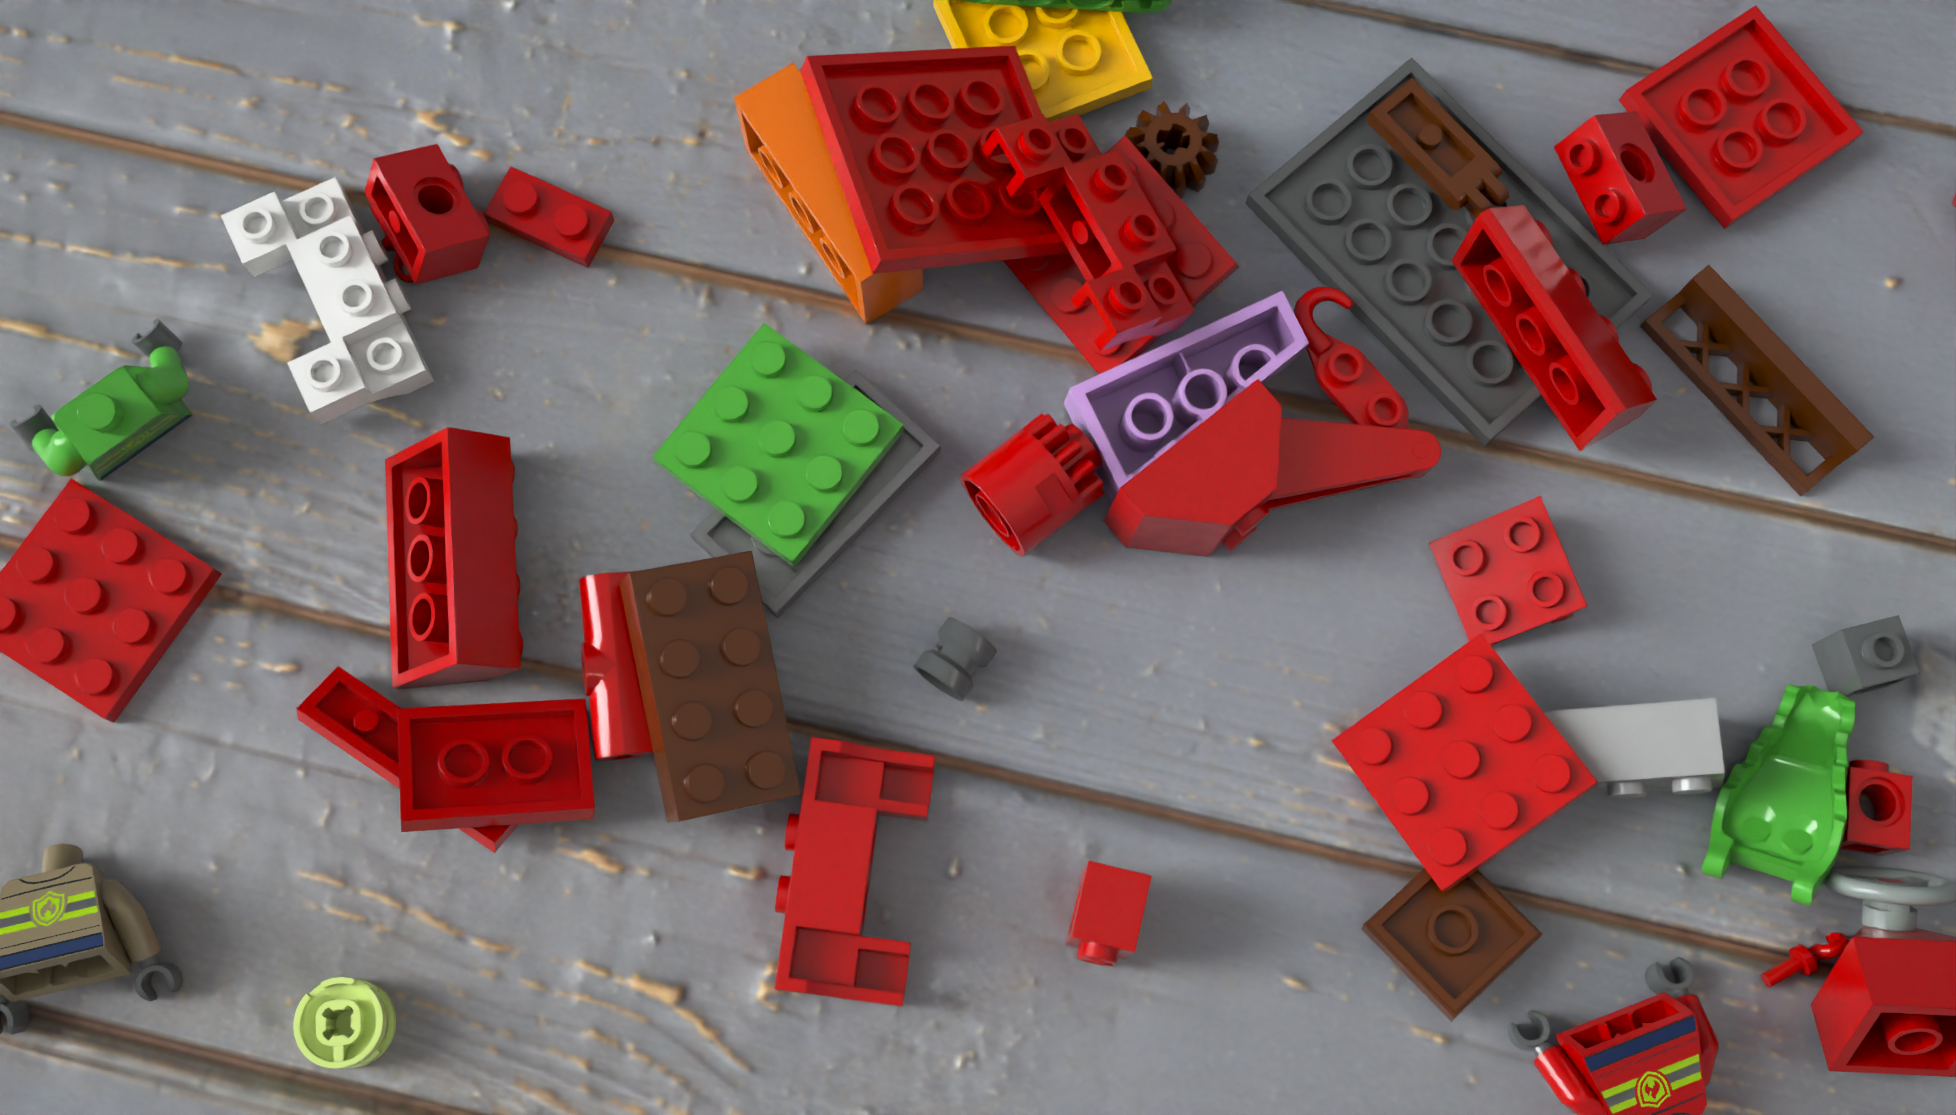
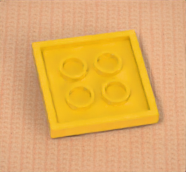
M933 0V7L952 49L995 46L1016 47L1040 110L1048 123L1075 114L1080 116L1151 89L1153 77L1122 12L981 4L964 0Z

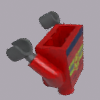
M1680 957L1670 961V967L1676 979L1675 984L1666 979L1662 966L1656 961L1647 968L1645 973L1646 983L1649 989L1657 994L1656 996L1556 1034L1559 1045L1552 1047L1547 1040L1550 1034V1024L1547 1018L1538 1011L1530 1010L1528 1012L1532 1022L1539 1029V1036L1536 1040L1523 1038L1513 1022L1508 1025V1036L1513 1045L1521 1050H1532L1537 1058L1534 1060V1065L1559 1101L1576 1115H1700L1707 1106L1705 1086L1710 1083L1719 1050V1041L1699 997L1695 994H1690L1687 989L1693 981V967L1689 961Z

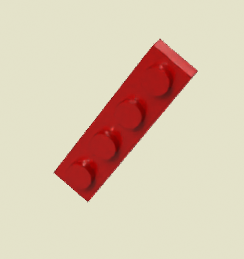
M337 666L296 708L298 720L400 789L397 708L400 707ZM519 824L458 829L495 853Z

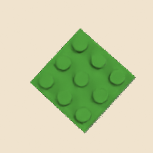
M763 323L652 458L656 465L795 568L904 433V424L770 326Z

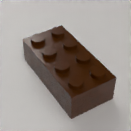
M752 551L629 572L619 581L667 823L685 821L802 795Z

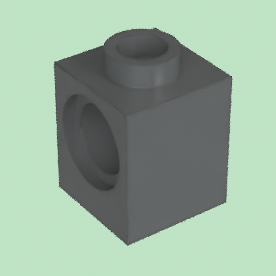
M1899 615L1842 629L1812 644L1828 691H1839L1846 697L1889 687L1920 674Z

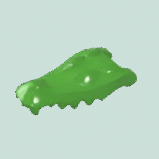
M1787 685L1771 727L1766 725L1756 741L1751 743L1744 762L1734 766L1727 782L1721 787L1713 814L1709 848L1701 868L1705 875L1723 879L1730 864L1733 863L1792 881L1791 901L1810 906L1837 861L1847 821L1845 793L1848 774L1847 747L1855 723L1856 705L1854 700H1850L1839 691L1829 692L1821 690L1814 685Z

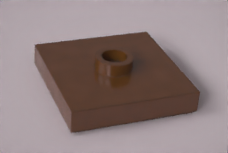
M1424 868L1366 921L1362 927L1363 932L1451 1022L1543 935L1479 870L1443 893Z

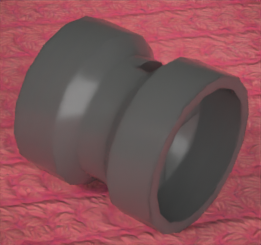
M948 617L938 631L939 641L936 644L938 651H924L914 664V669L942 692L956 700L963 701L973 687L972 676L978 668L987 667L997 653V650L977 631L955 618Z

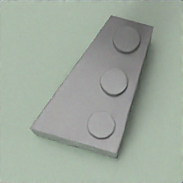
M1716 698L1543 711L1598 781V786L1589 792H1607L1608 798L1625 799L1646 796L1647 790H1672L1673 794H1699L1711 792L1712 789L1721 788L1723 785L1725 769Z

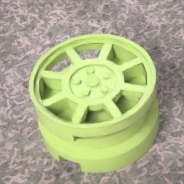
M336 977L320 982L319 986L309 994L304 995L295 1012L293 1029L299 1049L311 1062L333 1069L359 1068L374 1062L388 1049L396 1031V1011L391 998L378 985L366 980Z

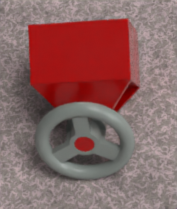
M1870 866L1832 868L1824 882L1825 885L1836 893L1863 899L1862 924L1864 926L1851 938L1810 1004L1828 1070L1836 1072L1956 1077V937L1916 928L1917 909L1913 908V906H1942L1956 902V884L1943 877L1903 869Z

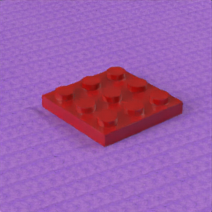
M1756 5L1625 90L1619 99V102L1627 112L1637 111L1652 142L1724 229L1854 143L1864 132Z
M1124 135L1105 153L1115 150L1119 151L1129 170L1137 179L1138 185L1160 222L1165 226L1169 237L1177 248L1166 260V263L1194 308L1235 272L1239 265ZM1070 253L1003 260L1098 374L1138 357L1162 336H1143L1099 351L1094 341L1107 327L1093 304L1076 310L1070 300L1086 283L1084 276Z
M71 478L0 572V652L103 719L114 723L222 573Z
M1481 633L1331 740L1443 893L1453 888L1598 786V781Z

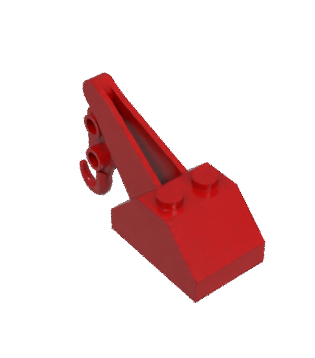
M1316 287L1306 291L1296 301L1293 312L1309 342L1306 350L1312 363L1317 383L1353 424L1281 417L1282 405L1257 379L1120 487L1103 521L1126 548L1208 557L1224 545L1231 552L1257 530L1256 526L1270 514L1268 510L1387 483L1420 478L1426 475L1438 463L1441 457L1439 441L1427 431L1410 429L1408 425V407L1401 395L1359 349L1324 333L1314 321L1313 310L1321 302L1330 301L1339 304L1345 309L1351 308L1353 300L1348 295L1333 287Z

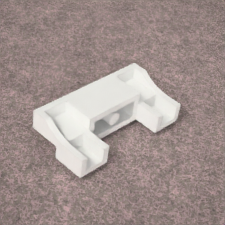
M336 177L283 201L274 191L221 215L242 264L254 277L291 260L294 261L331 343L287 362L310 414L320 424L365 404L396 395L408 394L434 382L403 313L412 309L398 280L394 278L387 281L380 266L389 262L388 256L374 230L367 233L364 232L345 190Z

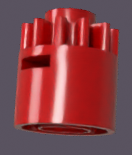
M1041 413L960 475L961 483L980 515L995 534L1013 552L1021 557L1025 556L1105 494L1101 488L1104 486L1103 481L1093 472L1102 465L1101 458L1093 444L1074 424L1068 423L1066 426H1063L1060 423L1057 426L1050 414L1044 416Z

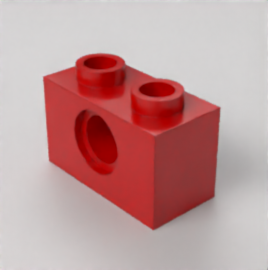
M1637 111L1594 115L1554 146L1603 245L1645 239L1687 210Z
M434 144L373 158L364 193L415 285L478 268L489 241L488 223L482 212L475 210L464 191L463 181L458 169L453 164L448 163L439 145Z
M1093 861L1087 862L1081 873L1065 945L1078 948L1076 959L1101 966L1113 967V964H1117L1118 958L1127 959L1135 953L1151 875Z

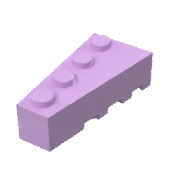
M1283 290L1069 388L1064 406L1073 424L1086 435L1101 458L1102 465L1096 471L1103 481L1104 488L1112 503L1121 486L1257 379L1263 385L1267 384L1297 359L1309 342Z

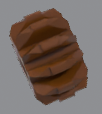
M1163 101L1157 107L1156 116L1142 110L1137 116L1136 127H1129L1125 136L1179 198L1182 199L1185 187L1199 193L1204 188L1205 175H1211L1215 172L1218 159L1213 153L1218 149L1219 139L1217 137L1218 134L1207 132L1209 126L1207 115L1195 119L1189 118L1190 107L1188 103L1179 109V113H1171L1170 108ZM1167 149H1174V155L1167 154Z

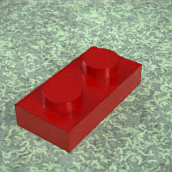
M510 166L483 213L488 223L589 268L615 221L611 211Z

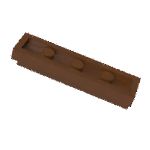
M1707 265L1696 274L1677 295L1640 325L1645 333L1799 496L1808 492L1839 464L1858 452L1874 438L1866 427L1710 265ZM1681 308L1697 325V341L1678 340L1662 322ZM1691 353L1697 354V359ZM1709 355L1728 357L1737 367V384L1718 382L1709 373ZM1749 397L1768 399L1777 409V427L1759 425L1749 415ZM1790 440L1809 442L1825 460L1806 475L1790 458Z

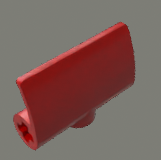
M635 571L601 573L579 579L584 642L581 643L582 675L585 696H589L596 761L632 759L648 756L653 753L619 581L629 572Z

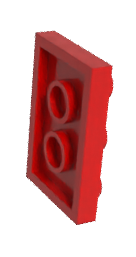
M586 698L397 708L401 832L594 819L595 803Z

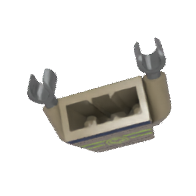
M56 844L46 848L42 858V873L10 880L1 889L0 1034L3 1031L2 1012L7 1017V1029L11 1035L23 1032L28 1028L31 1021V1013L26 1003L21 1000L129 975L132 971L131 963L138 962L141 971L136 977L135 989L138 995L147 1001L157 1000L156 992L151 985L152 976L156 971L165 975L172 992H177L182 987L183 977L179 968L172 963H161L157 956L162 947L144 907L123 882L108 879L95 864L83 863V851L78 846Z

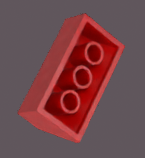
M1524 205L1489 208L1479 213L1451 261L1578 450H1584L1638 419L1657 401L1652 392L1650 378L1641 366L1631 362L1619 344L1618 333L1612 322L1604 315L1598 314L1585 295V286L1579 274L1573 268L1566 267L1554 250L1552 237L1546 226L1541 221L1534 220Z
M446 427L385 459L393 689L489 681L521 669L520 657L523 651V638L519 631L518 615L520 578L516 572L515 551L518 524L513 508L512 484L515 478V466L511 460L510 437Z

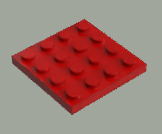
M1015 46L815 55L806 57L800 72L873 274L1069 253L1038 200L1047 186L1011 198L1005 187L1015 176L1016 171L1006 154L1003 153L987 158L981 149L997 127L1042 114Z

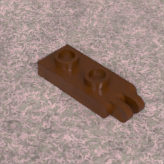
M1413 78L1408 80L1370 112L1366 122L1453 210L1458 211L1464 206L1477 218L1479 213L1492 208L1491 203L1495 206H1500L1509 198L1507 188L1497 179L1502 174L1497 162Z

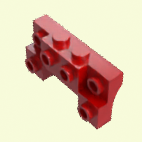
M1044 114L997 127L981 149L987 158L1003 153L1006 154L1016 171L1015 176L1005 187L1010 197L1012 198L1047 186L1038 200L1086 280V283L1070 300L1076 310L1093 304L1107 327L1094 341L1099 351L1139 337L1159 336L1175 330L1195 312L1166 263V260L1177 248L1118 150L1102 154L1078 114L1049 123Z
M811 737L800 814L790 813L786 827L784 847L785 850L794 851L791 876L780 875L776 894L775 912L784 913L785 918L774 986L775 990L903 1007L911 942L863 936L879 815L928 821L935 756L869 747L841 740Z

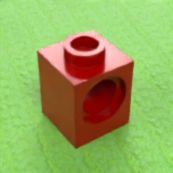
M1849 761L1845 791L1847 821L1840 850L1879 856L1910 850L1913 776L1890 773L1889 764L1880 761ZM1861 792L1869 796L1874 804L1875 814L1873 819L1868 818L1860 808L1859 796Z

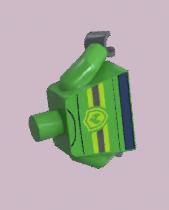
M158 318L153 321V328L145 336L142 337L137 333L132 339L133 344L149 358L151 367L123 365L57 410L51 417L41 405H35L33 407L35 413L21 422H17L15 419L10 422V426L28 449L32 452L35 451L55 474L69 477L80 472L86 465L97 480L102 481L193 415L181 400L189 388L188 377L178 353L182 346V341Z

